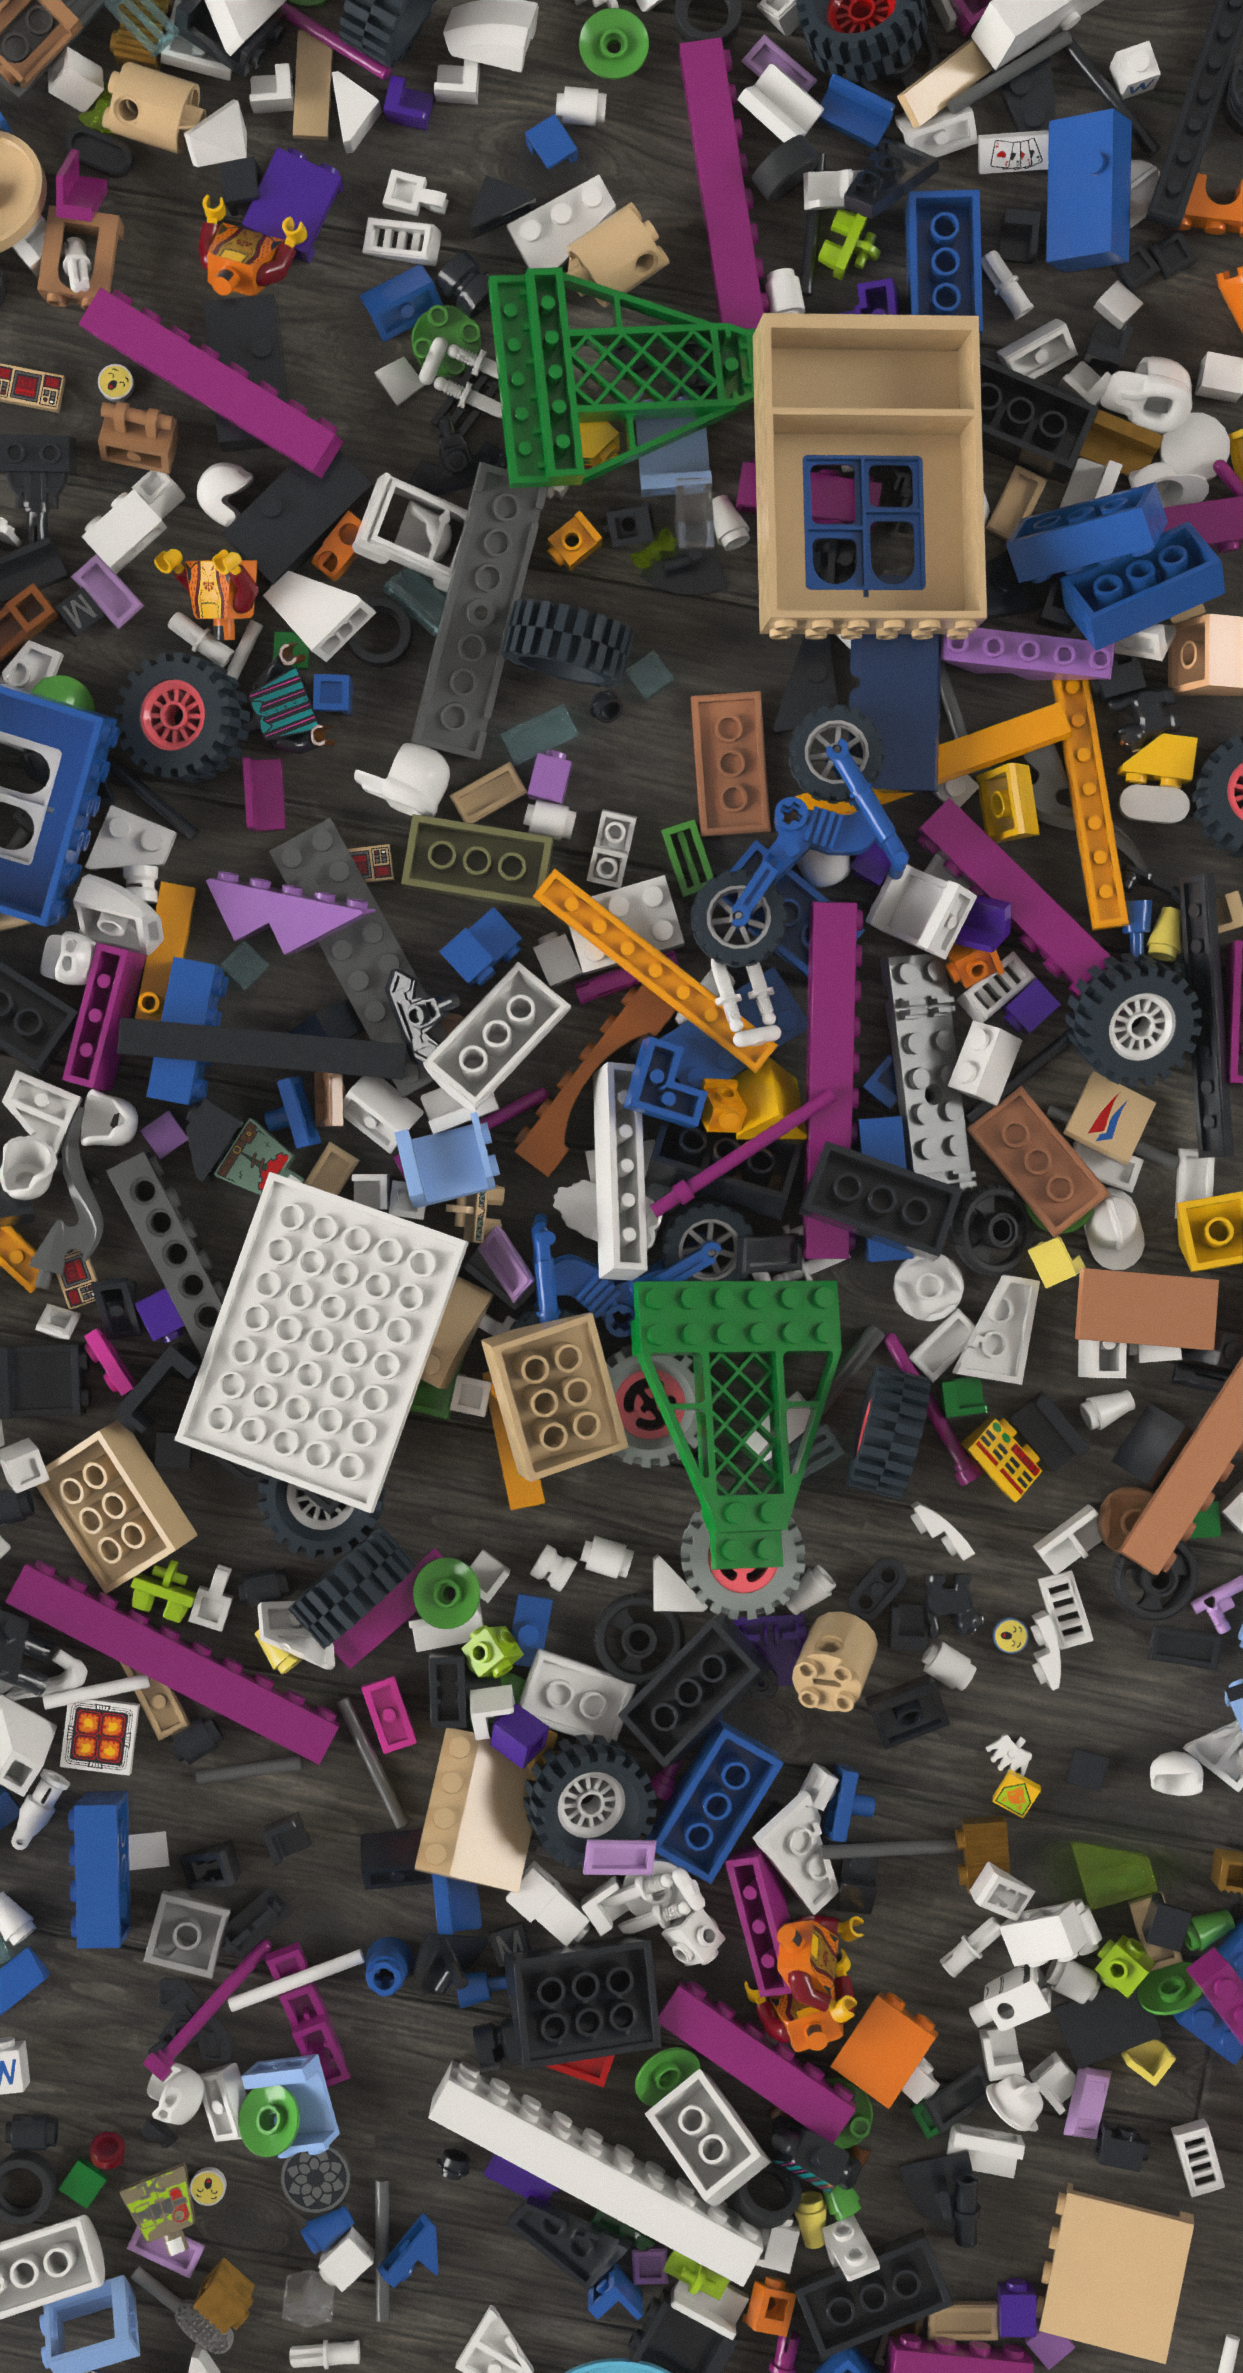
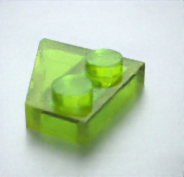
M1078 1841L1070 1842L1090 1910L1151 1894L1154 1891L1158 1892L1150 1860L1146 1854Z

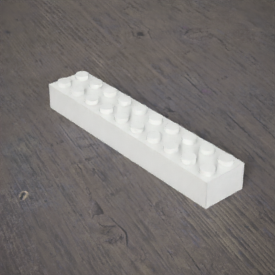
M452 2060L433 2095L429 2119L744 2287L764 2250L761 2228L746 2223L737 2212L727 2208L725 2201L717 2207L705 2202L699 2192L696 2191L695 2186L688 2180L680 2177L677 2180L665 2174V2170L652 2161H647L645 2164L634 2158V2153L628 2148L616 2144L614 2147L604 2142L602 2135L590 2128L582 2130L573 2125L572 2120L565 2114L554 2111L552 2114L541 2108V2103L535 2098L525 2094L521 2097L511 2092L510 2086L497 2078L489 2080L479 2074L480 2071L472 2064L461 2061L459 2064Z

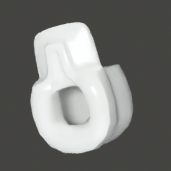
M1154 356L1145 357L1140 361L1135 373L1118 371L1112 375L1108 387L1100 399L1101 405L1111 411L1126 415L1129 422L1160 435L1173 432L1185 423L1192 409L1190 375L1182 365L1171 359Z
M404 743L401 746L386 779L360 770H355L354 774L355 781L362 785L365 792L385 799L390 807L410 816L416 814L434 817L437 813L438 804L447 789L450 778L449 766L444 757L429 747L415 743Z

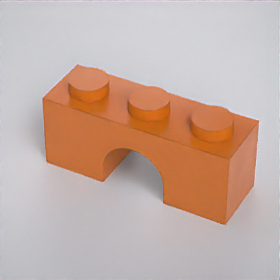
M1197 174L1179 230L1184 231L1194 227L1205 229L1206 233L1212 235H1222L1226 232L1239 233V236L1243 238V179L1235 190L1234 202L1227 205H1219L1214 203L1206 193L1207 175Z

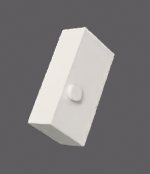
M992 0L972 33L971 38L996 71L1062 28L1063 31L1069 30L1079 22L1082 14L1104 0Z

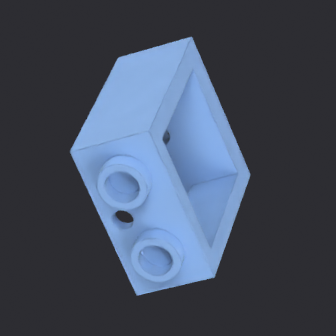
M124 2275L105 2280L101 2287L43 2305L44 2314L40 2315L39 2322L42 2334L45 2336V2346L41 2348V2356L45 2368H50L53 2373H85L140 2356L135 2291ZM113 2307L115 2338L65 2353V2321Z

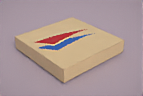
M1093 1071L1063 1134L1126 1166L1131 1159L1156 1102L1121 1084L1118 1085L1111 1082L1105 1076Z

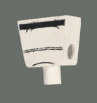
M1028 1964L1020 1965L986 1984L984 2001L969 2007V2012L977 2027H981L994 2020L998 2029L1005 2031L1050 2012L1051 1987L1049 1983L1045 1982V1976L1039 1966L1030 1968Z

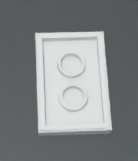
M538 1648L518 1705L551 1729L575 1737L576 1735L585 1734L590 1742H593L594 1734L602 1735L610 1743L611 1739L615 1741L618 1739L623 1725V1721L619 1718L618 1714L632 1700L637 1684L623 1682L612 1676L608 1671Z

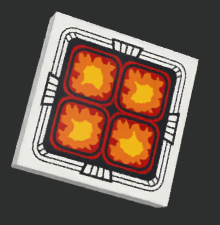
M93 1699L67 1705L60 1767L130 1776L132 1773L140 1704Z

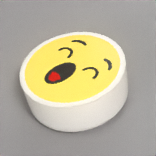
M108 365L98 376L100 391L105 398L112 402L125 401L134 391V378L130 371L122 365Z
M204 2167L198 2170L190 2184L193 2199L205 2206L218 2203L224 2196L227 2187L226 2178L219 2169L214 2167Z

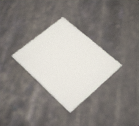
M166 1831L129 1835L130 1870L169 1866Z

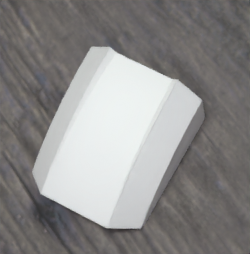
M479 0L453 7L443 31L449 53L454 57L521 72L529 43L536 32L538 3L525 0Z
M91 874L82 877L73 899L80 926L79 934L91 938L96 943L147 956L152 954L164 941L161 917L146 902L124 887Z

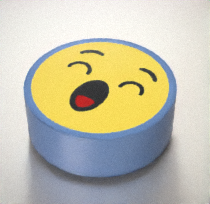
M1002 1618L995 1624L992 1630V1638L995 1645L1005 1653L1014 1654L1020 1652L1028 1642V1630L1017 1618Z

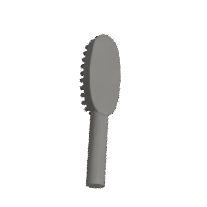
M140 2266L133 2271L130 2278L174 2312L179 2327L195 2343L214 2354L225 2353L231 2348L234 2341L232 2329L230 2328L226 2334H221V2329H215V2324H210V2319H205V2314L199 2315V2310H194L196 2300H181Z

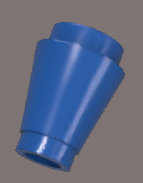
M343 2205L339 2209L337 2208L307 2221V2226L301 2229L300 2232L310 2250L316 2255L321 2250L325 2253L355 2224V2221L346 2206Z

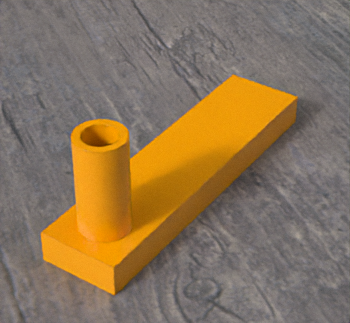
M161 881L155 912L161 917L164 941L146 958L135 1019L161 1021L173 957L183 959L185 957L198 890L194 887Z
M490 1371L482 1372L483 1380L492 1382ZM492 1382L488 1404L510 1509L516 1510L544 1504L545 1497L541 1478L529 1482L517 1472Z

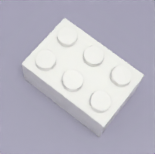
M665 875L592 896L594 900L661 953L684 946L685 942ZM569 926L583 976L619 966Z
M701 2069L697 2070L644 2113L705 2202L714 2207H717L771 2163L712 2077Z

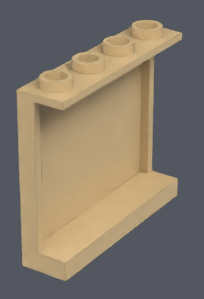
M1068 2183L1066 2194L1059 2192L1055 2214L1061 2215L1059 2228L1052 2227L1048 2248L1054 2250L1052 2263L1045 2261L1041 2283L1047 2284L1045 2297L1038 2295L1036 2303V2318H1040L1039 2331L1166 2364L1194 2229V2214L1179 2211V2216L1177 2217L1073 2190V2184Z

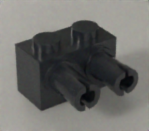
M0 1610V1695L16 1687L33 1693L36 1696H41L47 1687V1684L43 1682L48 1681V1675L22 1667V1656L24 1655L47 1664L54 1653L48 1649L53 1650L55 1643L28 1634L30 1620Z

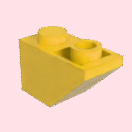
M1163 733L1117 768V776H1125V782L1146 784L1148 779L1161 781V787L1181 789L1182 784L1186 785L1193 778L1198 738Z

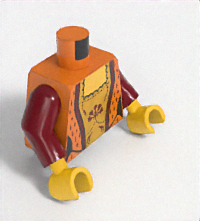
M209 195L203 198L202 205L207 222L202 223L198 251L202 267L208 271V282L212 285L214 291L222 296L229 295L231 291L247 296H255L266 286L282 281L286 277L296 254L295 245L301 244L307 239V230L303 222L301 221L298 228L293 231L295 223L292 217L289 216L283 221L282 229L287 237L286 240L226 223L218 226L217 222L226 215L223 198L220 197V204L215 209L210 208L211 200Z
M170 549L168 552L162 551L154 559V563L165 574H169L173 570L175 571L174 577L186 588L191 598L195 618L213 619L214 640H235L234 619L251 618L254 614V604L258 594V586L256 584L257 560H241V556L238 553H228L227 550L223 549L212 560L185 561V564L182 565L183 557L179 550Z
M816 1914L798 1917L793 1923H785L777 1932V1940L780 1943L777 1964L778 1972L792 1991L795 2000L800 2004L808 2005L823 2012H826L828 2009L836 2022H846L855 2016L854 2013L848 2010L855 2007L857 2001L849 1995H845L838 2001L833 2000L839 1938L835 1935L839 1933L840 1937L846 1942H851L864 1936V1934L856 1933L852 1926L863 1924L864 1920L854 1916L846 1921L838 1922V1919L835 1917Z
M841 1949L842 1959L836 1963L835 1974L837 1978L834 1981V2001L840 2000L845 1995L852 1996L855 1999L851 1977L846 1974L851 1967V1962L843 1949ZM745 1981L747 1998L751 2002L757 2003L758 2006L755 2009L767 2035L782 2043H790L795 2052L807 2049L819 2051L824 2049L828 2042L840 2039L843 2036V2024L846 2022H836L831 2016L830 2010L827 2009L826 2012H823L808 2005L800 2004L795 2000L792 1993L770 1997V2001H767L766 1997H760L759 1990L750 1989L747 1981ZM853 2007L852 2009H850V2010H848V2011L853 2013L854 2010H855V2007Z

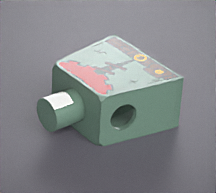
M249 1118L214 1173L220 1179L259 1195L263 1192L269 1172L301 1183L305 1180L288 1169L296 1156L264 1126L252 1118Z

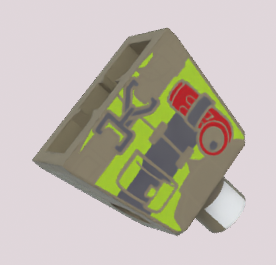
M185 2162L121 2188L120 2195L147 2243L163 2238L169 2256L176 2255L189 2248L183 2229L195 2224L196 2218Z

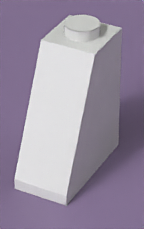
M205 0V3L225 51L232 56L273 16L286 0Z
M287 571L263 595L309 649L325 662L376 614L375 610L359 596L291 571Z

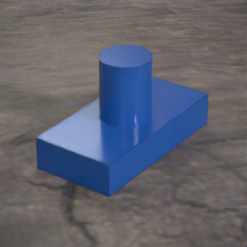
M302 1076L289 1077L277 1081L284 1106L265 1112L264 1118L268 1129L273 1132L290 1126L297 1149L320 1144L321 1139L315 1125V1119Z
M518 1593L511 1634L524 1653V1656L517 1660L514 1665L531 1667L537 1649L544 1650L553 1598Z
M835 1763L833 1775L839 1781L833 1798L828 1801L822 1833L833 1841L846 1842L851 1815L872 1817L875 1811V1799L873 1796L855 1794L859 1773L848 1765Z

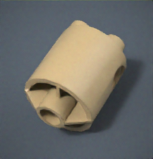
M133 62L124 63L120 72L113 71L111 74L108 92L113 94L110 106H107L105 109L102 126L110 129L112 133L172 153L182 154L187 147L184 133L206 118V109L199 107V85Z
M632 202L566 246L569 255L567 274L623 293L629 292L670 264L663 249L655 244V241L659 239L657 231L649 220L641 222L642 217ZM577 292L581 297L585 296V294ZM595 298L597 302L601 304L603 307H607L611 304L609 302Z
M828 1612L819 1616L811 1625L794 1666L792 1676L795 1690L799 1694L798 1699L803 1706L849 1712L853 1709L864 1688L878 1646L874 1631L865 1621L856 1615L845 1612Z

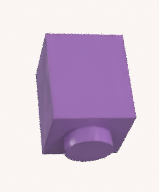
M546 750V754L537 753L527 793L529 799H541L563 805L572 769V761L566 760V754L554 750Z

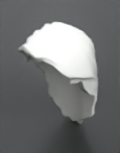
M581 1180L578 1183H573L568 1188L559 1187L558 1192L553 1195L555 1199L553 1207L561 1212V1217L565 1221L566 1226L578 1231L584 1237L598 1242L596 1183ZM645 1195L648 1251L654 1245L663 1216L661 1215L657 1218L649 1207L654 1201Z

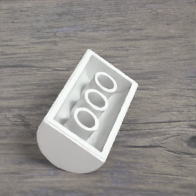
M517 962L423 1062V1065L436 1083L453 1099L467 1109L476 1111L569 1012L571 1005L522 964Z
M87 2215L71 2218L0 2242V2319L101 2287L104 2284L105 2265L97 2232Z

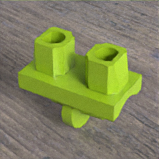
M838 209L831 226V231L847 237L843 246L825 240L818 256L819 262L834 269L832 277L839 280L843 279L853 253L857 255L854 266L859 269L864 268L867 260L877 261L881 252L874 246L877 235L867 232L864 241L859 240L867 223V217H863L859 213L855 214Z
M171 1560L167 1569L155 1565L152 1575L163 1578V1581L142 1573L133 1578L131 1588L135 1590L132 1607L150 1612L157 1596L168 1600L163 1617L180 1623L188 1609L194 1605L197 1592L172 1584L175 1582L185 1586L188 1576L178 1573L179 1562Z
M675 2250L671 2253L663 2269L664 2272L688 2284L689 2293L696 2295L700 2290L717 2300L721 2299L727 2285L731 2281Z

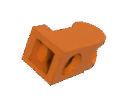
M349 510L324 540L323 545L311 562L312 565L333 582L337 581L348 570L352 562L359 555L353 551L352 545L362 521Z

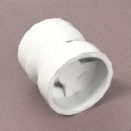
M147 865L123 866V878L126 880L125 889L137 895L147 904L158 903V892L154 888V882L158 879V867Z
M547 1544L534 1564L530 1575L538 1580L546 1579L550 1582V1586L560 1592L572 1574L577 1561L570 1557L563 1558L557 1555V1550Z

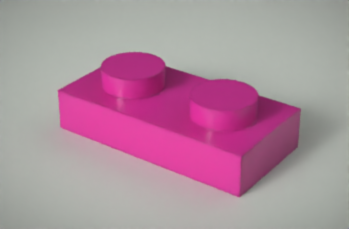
M97 1328L85 1335L84 1337L88 1343L84 1347L90 1358L95 1363L100 1361L107 1372L103 1377L109 1388L114 1393L119 1391L121 1396L131 1392L137 1385V1382L111 1341L107 1340L103 1328Z
M396 1675L363 1685L361 1689L383 1753L387 1754L416 1744L418 1739Z

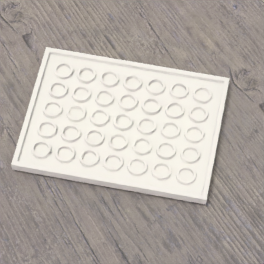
M269 1172L175 1441L360 1510L374 1513L469 1242Z

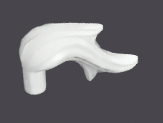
M59 1649L53 1656L52 1661L64 1668L65 1671L60 1675L48 1678L47 1682H43L47 1684V1687L41 1696H36L33 1693L15 1687L6 1694V1697L16 1701L81 1688L86 1680L87 1668L80 1659H75Z

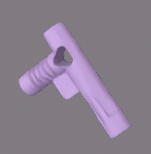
M1243 1575L1190 1601L1196 1614L1204 1610L1209 1613L1218 1634H1223L1231 1629L1223 1613L1235 1606L1231 1596L1243 1590ZM1213 1596V1605L1208 1607L1204 1604V1600Z

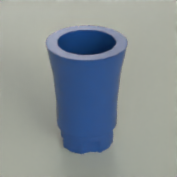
M384 1937L378 1939L369 1947L365 1957L366 1981L369 1988L379 1996L392 1995L401 1988L414 1966L413 1953L404 1941L395 1937ZM382 1969H388V1971L392 1973H384Z

